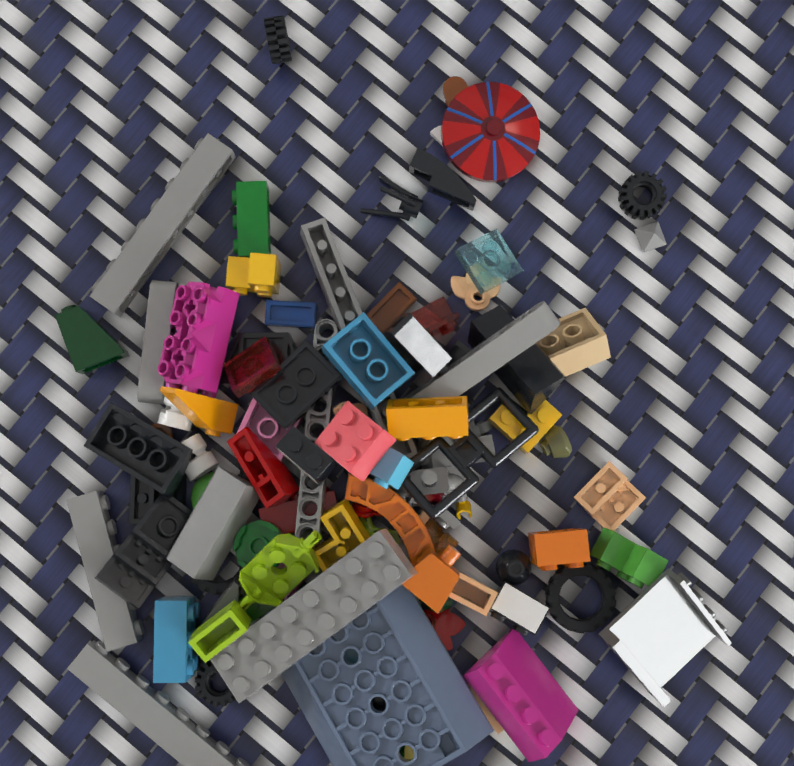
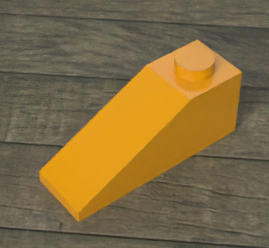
M161 386L160 392L196 427L206 429L205 434L221 437V433L232 434L239 404L177 388Z

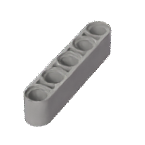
M151 281L137 391L138 402L164 405L163 400L165 396L160 392L161 386L165 387L166 382L164 377L158 373V365L165 338L168 335L173 336L175 334L176 327L170 323L169 318L175 300V292L179 287L178 282Z

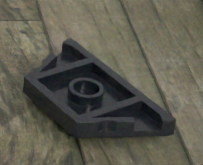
M288 332L238 333L233 343V349L225 359L226 363L223 367L220 384H260L297 349L291 334Z

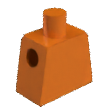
M450 544L440 555L431 548L427 549L411 563L418 573L402 585L438 614L459 580V571L452 565L461 556V553Z

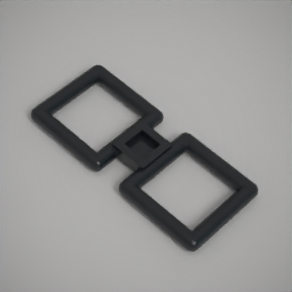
M495 388L468 411L469 423H471L499 400L525 428L521 434L496 455H493L469 429L468 436H463L451 446L443 437L435 438L410 459L414 464L408 474L440 449L466 478L458 487L433 506L408 476L405 477L401 484L402 487L429 518L436 519L478 484L479 477L470 466L481 457L491 468H497L538 433V426L502 388Z

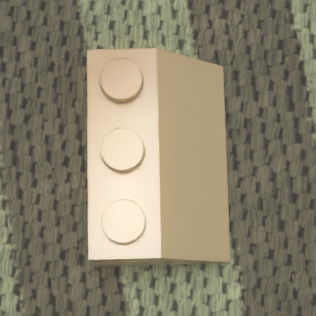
M586 308L559 318L560 325L536 342L565 376L611 358L607 335Z

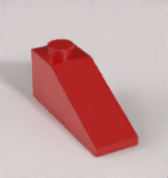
M245 427L227 441L266 509L283 504L299 492V487L288 468L249 427Z

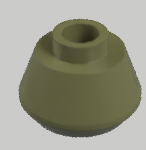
M553 425L542 437L543 441L540 442V446L545 456L550 455L552 458L570 456L572 447L562 427Z

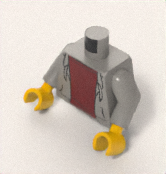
M447 467L414 470L407 475L431 504L440 502L463 482L459 475L450 473ZM402 485L398 490L395 489V492L403 497L412 507L419 506ZM466 493L456 501V515L458 519H461V512H468L469 518L472 516L471 503L467 500Z

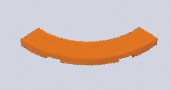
M348 473L345 500L365 505L384 516L402 538L409 554L410 563L429 548L435 551L425 524L418 513L403 497L389 487L385 489L373 482L374 479L367 477L364 481H361L351 473Z

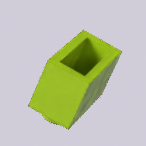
M234 599L194 630L188 643L206 663L248 631L252 619Z

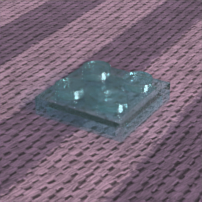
M497 229L461 246L454 252L481 295L523 271Z

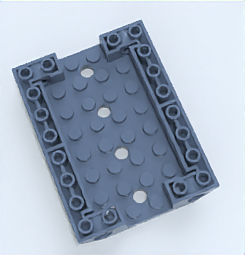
M400 585L281 673L333 766H443L467 752L494 731L415 595L403 585ZM347 649L357 651L359 656L357 663L347 661L345 656ZM374 697H382L385 700V710L378 711L374 708ZM404 745L410 746L414 751V758L409 760L403 758L400 748Z

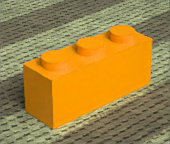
M467 396L388 399L386 407L388 433L398 441H406L410 438L432 440L437 437L446 436L451 439H459L469 434Z

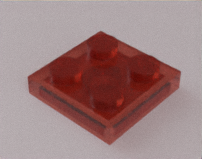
M266 336L224 364L232 392L238 398L246 393H250L257 385L266 379L272 378L281 370L272 343Z

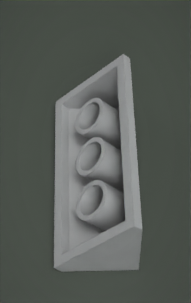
M218 466L166 557L167 560L193 579L213 581L234 544L236 534L245 525L260 499L251 482Z

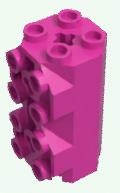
M188 282L185 286L180 285L176 289L169 320L176 327L177 332L173 336L168 335L165 338L158 365V373L164 377L166 382L165 387L177 389L182 387V390L196 394L202 392L201 395L216 398L240 297L238 292L217 286V288L210 287V284L203 282Z

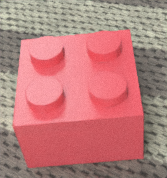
M347 401L314 443L349 473L364 481L397 439Z

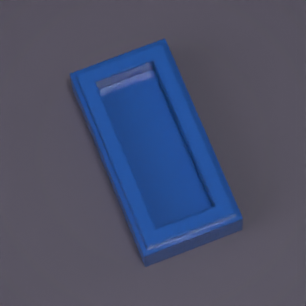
M266 300L265 326L315 329L317 303Z

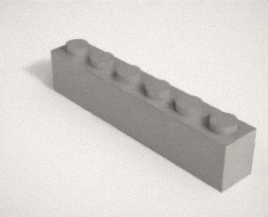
M94 491L67 499L69 513L106 651L108 652L143 640L144 626L141 619H137L136 608L95 579L120 546V544H117L115 534H117L116 523L113 519H110L108 511L111 508L108 496L104 495L103 491Z

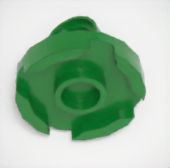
M257 520L241 527L235 536L233 544L239 565L244 568L277 535L283 534L281 529L271 522ZM275 563L273 566L276 568L280 563Z

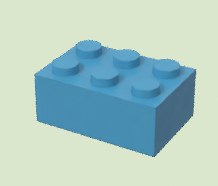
M364 312L322 346V352L371 410L415 374Z
M164 596L155 600L153 683H186L195 675V671L199 670V655H195V650L188 643L193 631L196 630V618L200 617V602H196V596Z

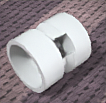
M164 397L163 403L166 405V408L161 409L157 423L190 431L192 422Z
M199 433L182 442V444L193 450L185 471L191 482L210 472L219 464L213 453L205 450L207 444Z

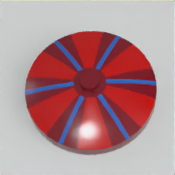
M481 82L465 88L450 102L441 123V141L449 161L462 174L481 182H500L516 176L531 162L540 141V125L532 104L518 90L498 82Z

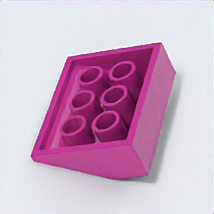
M512 627L463 677L528 762L545 759L562 741L578 712V708L520 633L513 630L514 627Z

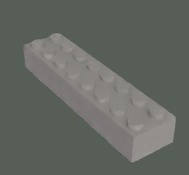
M379 530L249 627L248 631L210 660L238 703H241L418 572L388 530Z

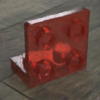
M444 296L410 313L433 338L439 333L445 336L453 332L460 318L458 312L452 313Z

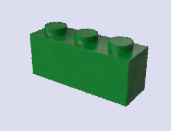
M267 181L236 182V190H232L233 205H237V215H233V228L237 230L238 239L233 240L234 254H238V257L250 258V253L271 254L270 201Z

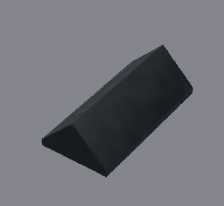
M499 305L471 321L467 342L474 349L515 319L502 305ZM536 343L494 371L529 414H532L566 378Z

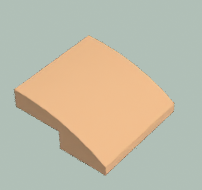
M610 461L573 497L602 528L615 531L646 499Z

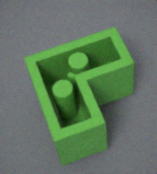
M603 528L590 552L591 556L598 559L596 562L598 566L608 571L614 568L618 571L616 576L641 589L644 585L650 586L662 574L668 563L667 559L650 549L635 544L607 528Z

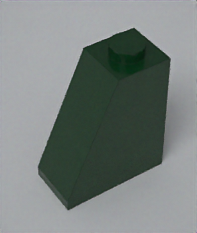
M70 305L61 309V313L55 315L75 372L85 374L130 356L128 351L82 307Z

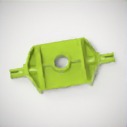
M313 530L306 539H299L289 533L279 534L240 571L239 581L247 595L238 603L244 611L256 602L279 606L283 603V598L314 569L316 573L319 572V562L315 551L312 549L322 539L319 532L317 533L316 530ZM284 563L286 567L279 569L275 568L273 564Z

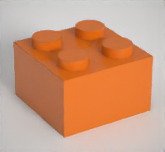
M570 528L528 533L531 564L537 566L538 569H542V571L557 570V565L564 564L568 568L584 567L583 562L591 561L587 529Z

